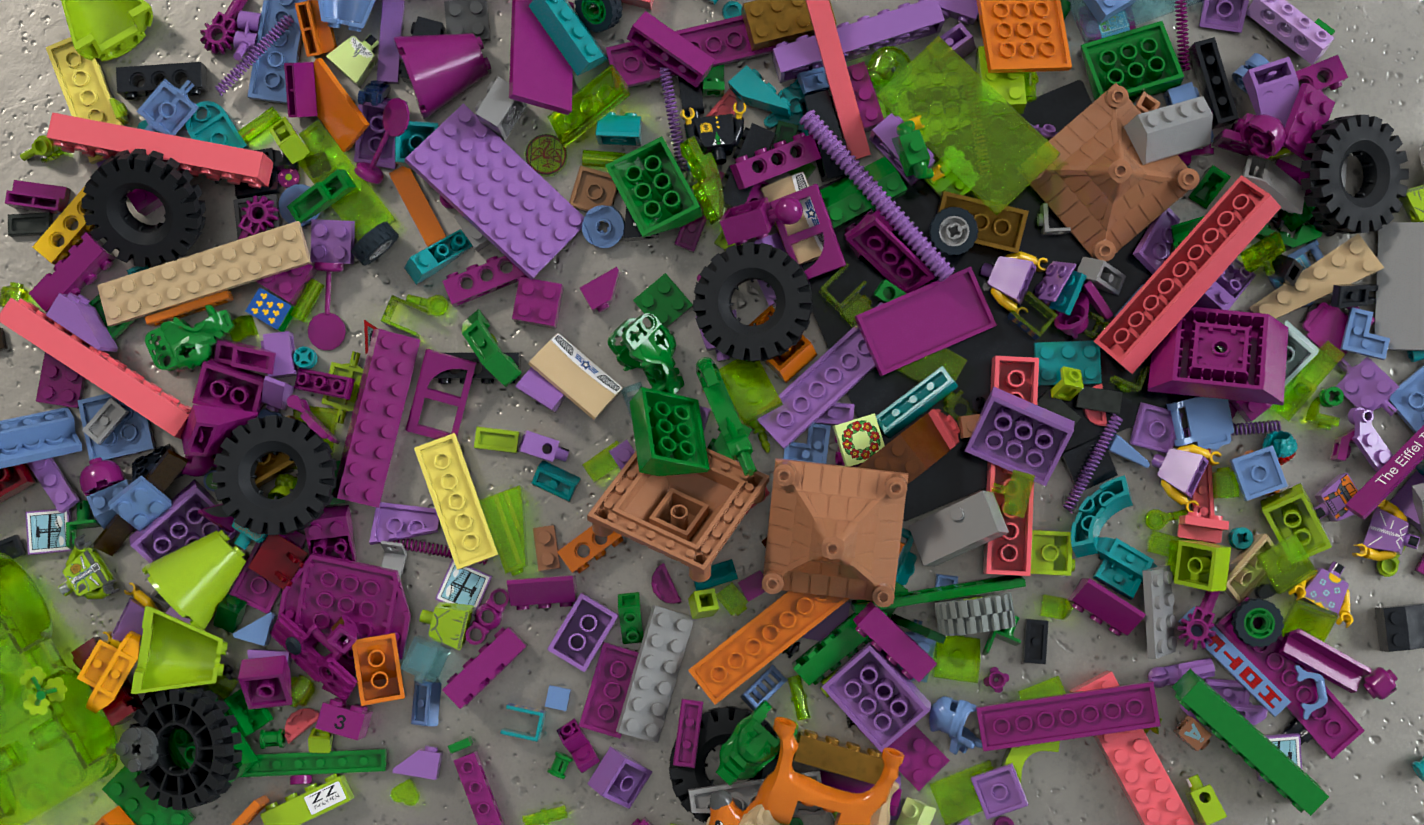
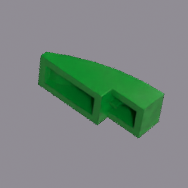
M337 169L322 182L315 183L291 202L287 208L296 221L303 223L346 196L356 188V185L345 169Z

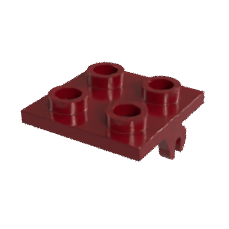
M268 535L248 568L284 590L286 586L291 587L293 584L291 580L299 568H303L305 565L303 562L309 553L280 535Z

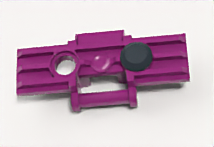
M282 612L270 632L271 637L291 654L290 657L315 682L321 681L339 699L346 702L358 681L337 662L341 659L343 653L327 642V636L319 630L317 624L312 625L307 633H305ZM320 642L331 653L325 657L321 656L315 650V647ZM327 669L331 671L332 676L326 672Z

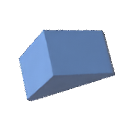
M270 612L233 633V636L237 639L267 646L271 640L270 632L276 623L278 615L276 612Z

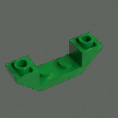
M1266 224L1255 238L1289 251L1320 238L1323 233L1317 231L1313 225L1305 224L1299 226L1293 238H1291L1289 233L1284 231L1277 232L1272 230L1270 225Z
M478 309L462 323V334L482 365L500 383L507 387L522 372L512 357L501 351L487 330L490 324Z

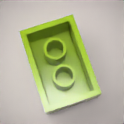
M978 46L975 61L981 116L1023 114L1027 104L1024 72L988 73L984 46Z

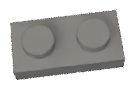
M110 398L82 431L97 444L101 445L127 416L129 411L114 398Z

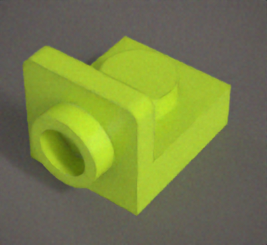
M1063 366L1060 369L1061 380L1050 390L1051 397L1071 401L1084 388L1082 374L1079 369Z

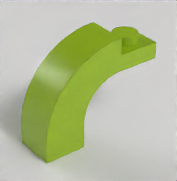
M1060 741L1007 748L1002 760V766L1013 763L1021 783L1022 768L1026 759L1039 751L1059 752Z

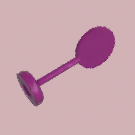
M401 98L391 99L384 108L382 122L386 132L371 164L359 162L354 168V172L360 178L370 183L380 184L384 178L383 172L376 164L389 135L399 137L408 127L409 108Z
M314 262L315 270L326 271L325 313H319L312 318L307 330L308 337L311 343L318 349L325 351L333 350L344 341L346 328L340 317L330 313L332 272H342L344 264Z

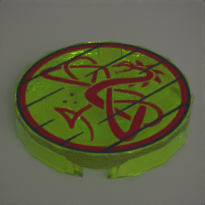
M551 134L536 136L529 142L525 151L527 164L540 176L544 177L558 174L566 166L568 159L567 148L563 141Z

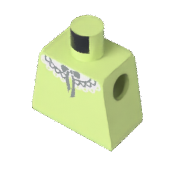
M371 34L363 42H360L355 36H351L326 57L360 88L378 62V58L372 50L379 42Z

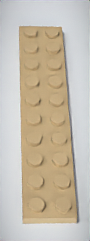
M296 221L177 259V261H171L99 284L97 288L107 325L113 327L311 264V259L301 223Z

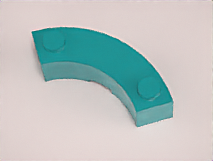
M1125 475L1114 478L1099 486L1100 489L1091 496H1087L1079 507V512L1072 523L1071 545L1076 558L1097 554L1098 537L1104 524L1118 511L1133 506Z

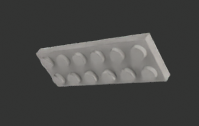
M655 605L652 606L616 732L656 743L659 742L694 619L692 620L691 615Z

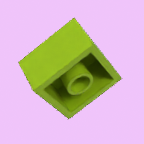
M1179 540L1174 584L1211 592L1226 591L1231 547L1198 540Z

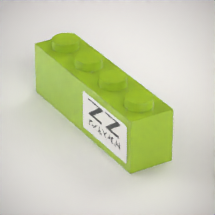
M335 773L325 778L326 783L320 786L314 783L304 788L306 792L299 796L295 792L285 797L286 802L280 805L276 801L266 806V811L260 814L264 825H300L355 797L345 775L343 774L338 777Z

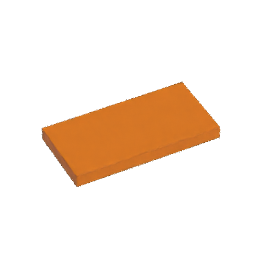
M318 58L314 61L317 117L341 150L347 152L370 124L324 60Z

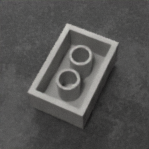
M498 77L496 81H492L487 88L488 94L484 100L481 99L476 105L475 114L480 123L490 128L505 141L527 104L510 99L509 83Z

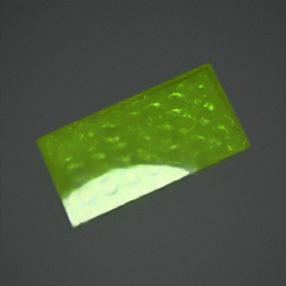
M939 36L876 95L895 116L898 115L904 122L921 115L920 121L925 127L919 130L926 147L996 215L1060 156V152Z

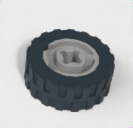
M949 207L941 210L932 219L929 227V235L933 245L939 251L948 255H960L967 252L977 240L978 228L974 216L967 210L959 207Z
M387 221L382 222L366 233L355 244L351 252L363 266H366L383 255L397 241L399 234Z

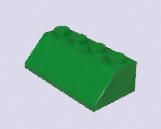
M885 156L865 166L864 170H868V175L873 176L874 181H878L877 185L883 187V192L886 191V195L892 197L891 201L906 193L907 187L901 176ZM849 175L820 190L834 231L863 217L869 211L876 210V206L871 204L872 201H868L866 199L867 196L862 194L863 191L857 189L858 185H854V181L849 180Z

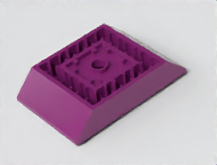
M1192 307L1152 351L1148 391L1283 405L1288 327L1269 314ZM1223 346L1226 351L1219 353L1214 348Z

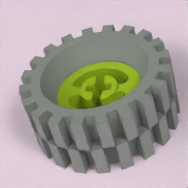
M1011 593L981 595L934 603L938 631L945 636L975 634L1016 626Z

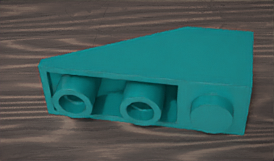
M746 65L728 81L730 89L746 105L787 117L792 115L789 101L783 96L780 98L776 94V89L769 82L766 84L762 81V76L756 69L751 70Z
M459 229L411 256L404 269L417 285L436 274L472 248L473 245L463 231Z

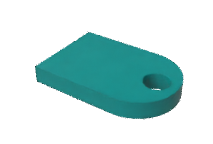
M203 101L196 104L199 108L185 123L192 139L243 149L249 148L227 112L220 105L211 101ZM201 109L207 110V116L204 119L197 118V113Z

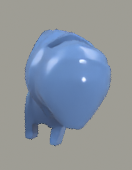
M943 696L931 706L929 713L930 730L932 732L941 731L949 735L951 738L949 751L954 755L958 753V750L966 753L968 748L974 749L975 746L983 748L982 740L977 738L968 728L964 727L969 713L976 712V707L978 706L968 701H956L951 697Z

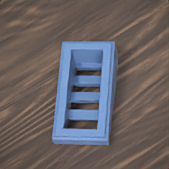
M1113 433L1115 437H1111L1112 441L1108 440L1110 442L1109 445L1106 444L1109 451L1145 468H1149L1150 463L1118 434Z
M772 664L740 697L754 711L763 700L767 701L787 679ZM769 674L779 682L777 685L768 677ZM765 680L772 690L770 691L761 681ZM756 686L766 694L765 697L755 689ZM750 692L760 701L758 704L749 695Z

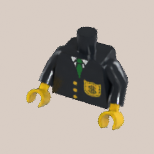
M736 103L733 105L736 117L733 114L693 118L695 115L693 108H689V117L685 116L684 109L681 110L680 117L686 122L684 128L687 141L697 151H700L702 157H713L715 165L725 164L727 162L726 155L732 154L733 147L738 146L744 132V118L742 114L746 111L745 103H743V110L741 112L736 110Z

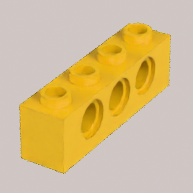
M85 186L32 246L54 265L59 260L67 259L70 256V248L73 245H80L84 241L81 237L85 232H91L95 225H86L83 216L86 213V209H82V198L86 195L83 192ZM78 221V228L72 231V224ZM64 237V244L58 247V240Z

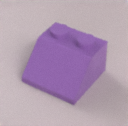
M532 367L515 386L521 392L554 413L557 412L566 398L563 393Z
M610 746L587 784L601 796L630 809L653 771Z

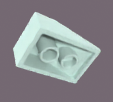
M1288 320L1283 323L1288 327L1285 386L1319 351V348Z

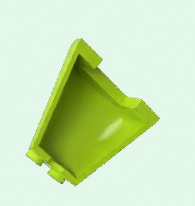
M61 0L73 46L82 57L91 61L94 58H100L101 61L112 60L128 53L146 36L144 32L147 26H151L153 20L152 8L144 0Z
M222 529L220 531L216 530L142 568L145 575L147 573L150 575L147 578L163 599L180 616L189 618L191 625L202 630L209 624L217 611L218 605L224 599L247 562L243 558L244 552L237 545L233 548L228 543L230 537Z
M145 606L142 623L143 634L131 694L216 683L217 676L222 677L224 664L220 663L221 655H226L228 642H223L224 639L158 609Z

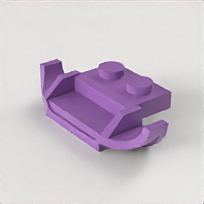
M1205 678V682L1251 724L1256 725L1267 717L1268 711L1262 705H1252L1249 702L1250 693L1237 680ZM1180 704V708H1181L1188 716H1191V717H1193L1196 721L1200 722V721L1195 717V715H1194L1191 711L1186 710V709Z

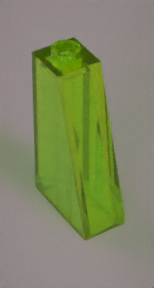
M519 485L479 500L505 574L511 573L512 576L523 573V568L528 566L524 491L522 486Z

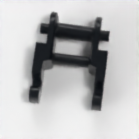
M1272 217L1270 220L1274 222V228L1278 231L1284 226L1285 221L1281 217L1277 219Z

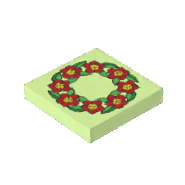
M875 413L833 426L845 466L863 463L885 446Z

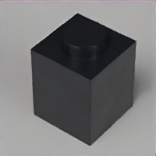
M1273 252L1270 259L1267 260L1263 271L1274 280L1294 286L1304 267L1294 258Z

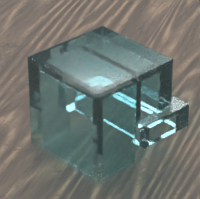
M421 635L414 636L400 669L415 675L414 681L421 684L425 683L426 679L436 682L451 649L443 646L442 642L436 639L430 640Z

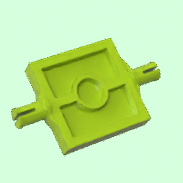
M352 351L350 363L339 364L331 362L329 374L355 379L350 400L323 395L321 404L333 406L338 410L336 423L344 424L346 412H351L354 409L363 369L358 366L361 353Z

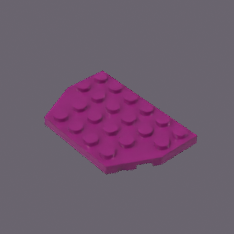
M312 553L304 562L303 568H300L291 580L293 582L291 587L286 586L282 591L278 617L283 612L305 633H307L312 625L317 624L319 630L328 637L332 633L331 627L342 615H346L357 626V639L395 633L399 659L402 660L405 654L411 614L398 570Z

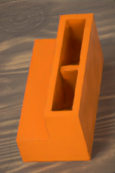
M318 0L295 3L307 57L328 53L337 48L333 27H329L328 22L321 21Z

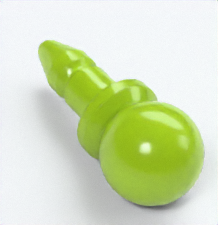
M754 413L749 418V425L754 429V434L758 433L762 448L766 453H769L770 443L762 425L755 419L758 413Z

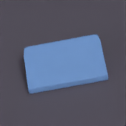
M415 680L411 724L421 726L438 725L441 696L440 682Z

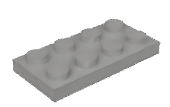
M1162 565L1142 571L1148 659H1157L1176 652L1177 639L1174 634L1176 619L1173 615L1174 595L1171 585L1173 574L1170 565Z

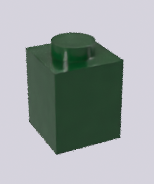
M227 594L217 607L213 625L234 633L243 621L247 602Z

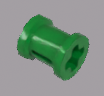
M1338 387L1323 389L1319 393L1318 401L1323 407L1337 406L1342 403L1344 393ZM1331 393L1333 394L1332 401L1328 399Z
M262 729L259 735L260 748L266 749V747L272 746L284 748L285 730L266 731Z
M556 751L554 762L547 772L558 778L565 779L566 769L569 763L573 761V758Z

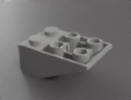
M1248 155L1242 176L1269 193L1281 206L1280 209L1288 213L1302 214L1306 190H1302L1299 183L1272 161Z

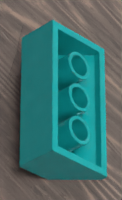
M533 0L530 3L529 8L577 76L608 61L603 50L567 0Z

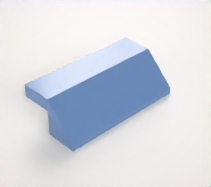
M68 407L0 421V469L82 451V443L75 433L74 417Z

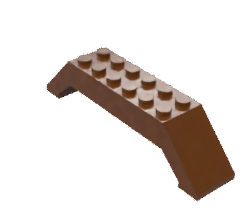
M927 413L858 467L908 473L907 484H909L948 453L950 449ZM767 537L763 541H761L765 548L767 543Z

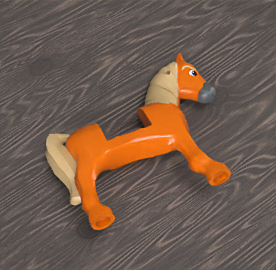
M776 717L773 729L780 739V753L775 770L766 777L759 788L755 800L744 811L736 806L731 794L726 790L722 789L714 792L710 797V817L706 825H789L797 802L800 801L805 806H818L830 813L838 812L834 825H889L891 797L899 789V783L895 780L898 778L899 766L903 763L905 755L894 748H884L881 755L884 768L879 780L870 790L863 793L839 790L793 770V757L799 745L793 735L797 725L788 718Z

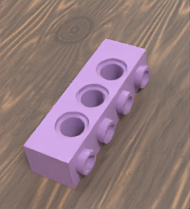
M1253 0L1247 9L1246 14L1311 65L1325 53L1334 40L1333 36L1286 0Z

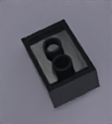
M1424 603L1375 608L1380 651L1394 652L1424 648Z

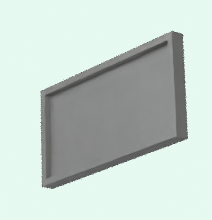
M1390 222L1388 225H1382L1383 228L1378 230L1377 259L1384 268L1377 272L1376 285L1379 286L1378 291H1376L1375 335L1390 338L1389 351H1424V222Z

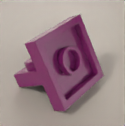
M1247 113L1242 118H1239L1236 123H1233L1231 130L1224 129L1214 138L1212 146L1245 156H1256L1250 151L1252 147L1248 144L1247 140L1243 142L1240 135L1241 127L1256 115Z

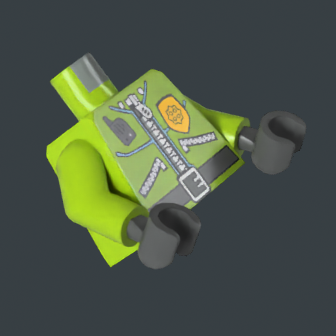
M85 534L74 540L75 546L65 563L66 568L62 571L67 581L59 585L58 588L65 597L75 592L78 597L104 599L112 593L119 592L120 589H114L113 584L116 583V580L96 548L86 549V547L92 545V542H85Z

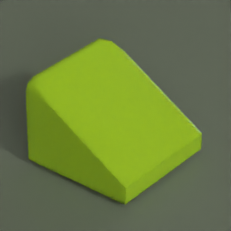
M313 727L308 737L309 752L330 753L334 734Z

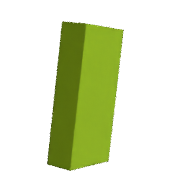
M476 427L474 448L517 453L520 432Z

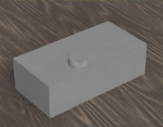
M988 491L974 494L909 525L923 566L932 567L938 566L1009 533L994 492Z

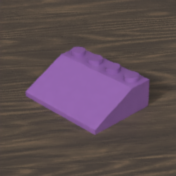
M993 386L965 452L1046 486L1074 432L1075 421Z
M195 479L171 499L172 507L140 532L136 530L129 536L130 546L149 563L216 530L220 531L222 529L197 513L200 509L218 505L219 503ZM222 529L230 537L229 541H231L237 534L240 533L236 529L233 533H229Z
M870 641L840 668L822 688L877 749L882 752L884 748L891 745L930 711L932 704L911 680L901 672V669L897 665L894 666L886 658L887 654L883 650L879 652Z

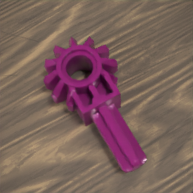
M233 0L225 14L218 11L215 18H212L211 25L208 23L204 24L207 29L200 30V33L203 35L200 41L202 44H205L204 48L207 51L211 50L214 55H217L220 51L222 55H225V49L228 48L230 51L233 49L230 44H234V35L238 31L236 22L240 10L242 11L248 0ZM223 33L220 40H214L217 34Z
M253 196V203L249 200L246 201L248 208H241L246 214L241 217L242 220L238 225L243 231L237 240L267 231V225L271 228L274 227L271 221L272 219L277 221L278 217L273 214L279 211L278 208L273 207L274 201H267L265 196H262L260 199L257 196ZM259 209L264 210V215L261 219L256 218V212Z
M1206 591L1200 606H1196L1193 613L1187 615L1188 620L1181 619L1180 622L1184 626H1178L1177 631L1183 632V634L1179 635V640L1187 639L1184 643L1185 647L1189 643H1193L1192 650L1197 649V644H1199L1201 649H1205V642L1207 644L1213 642L1210 637L1215 636L1216 632L1209 629L1215 626L1212 623L1215 616L1212 611L1220 591ZM1191 627H1199L1202 630V635L1194 636L1191 633Z

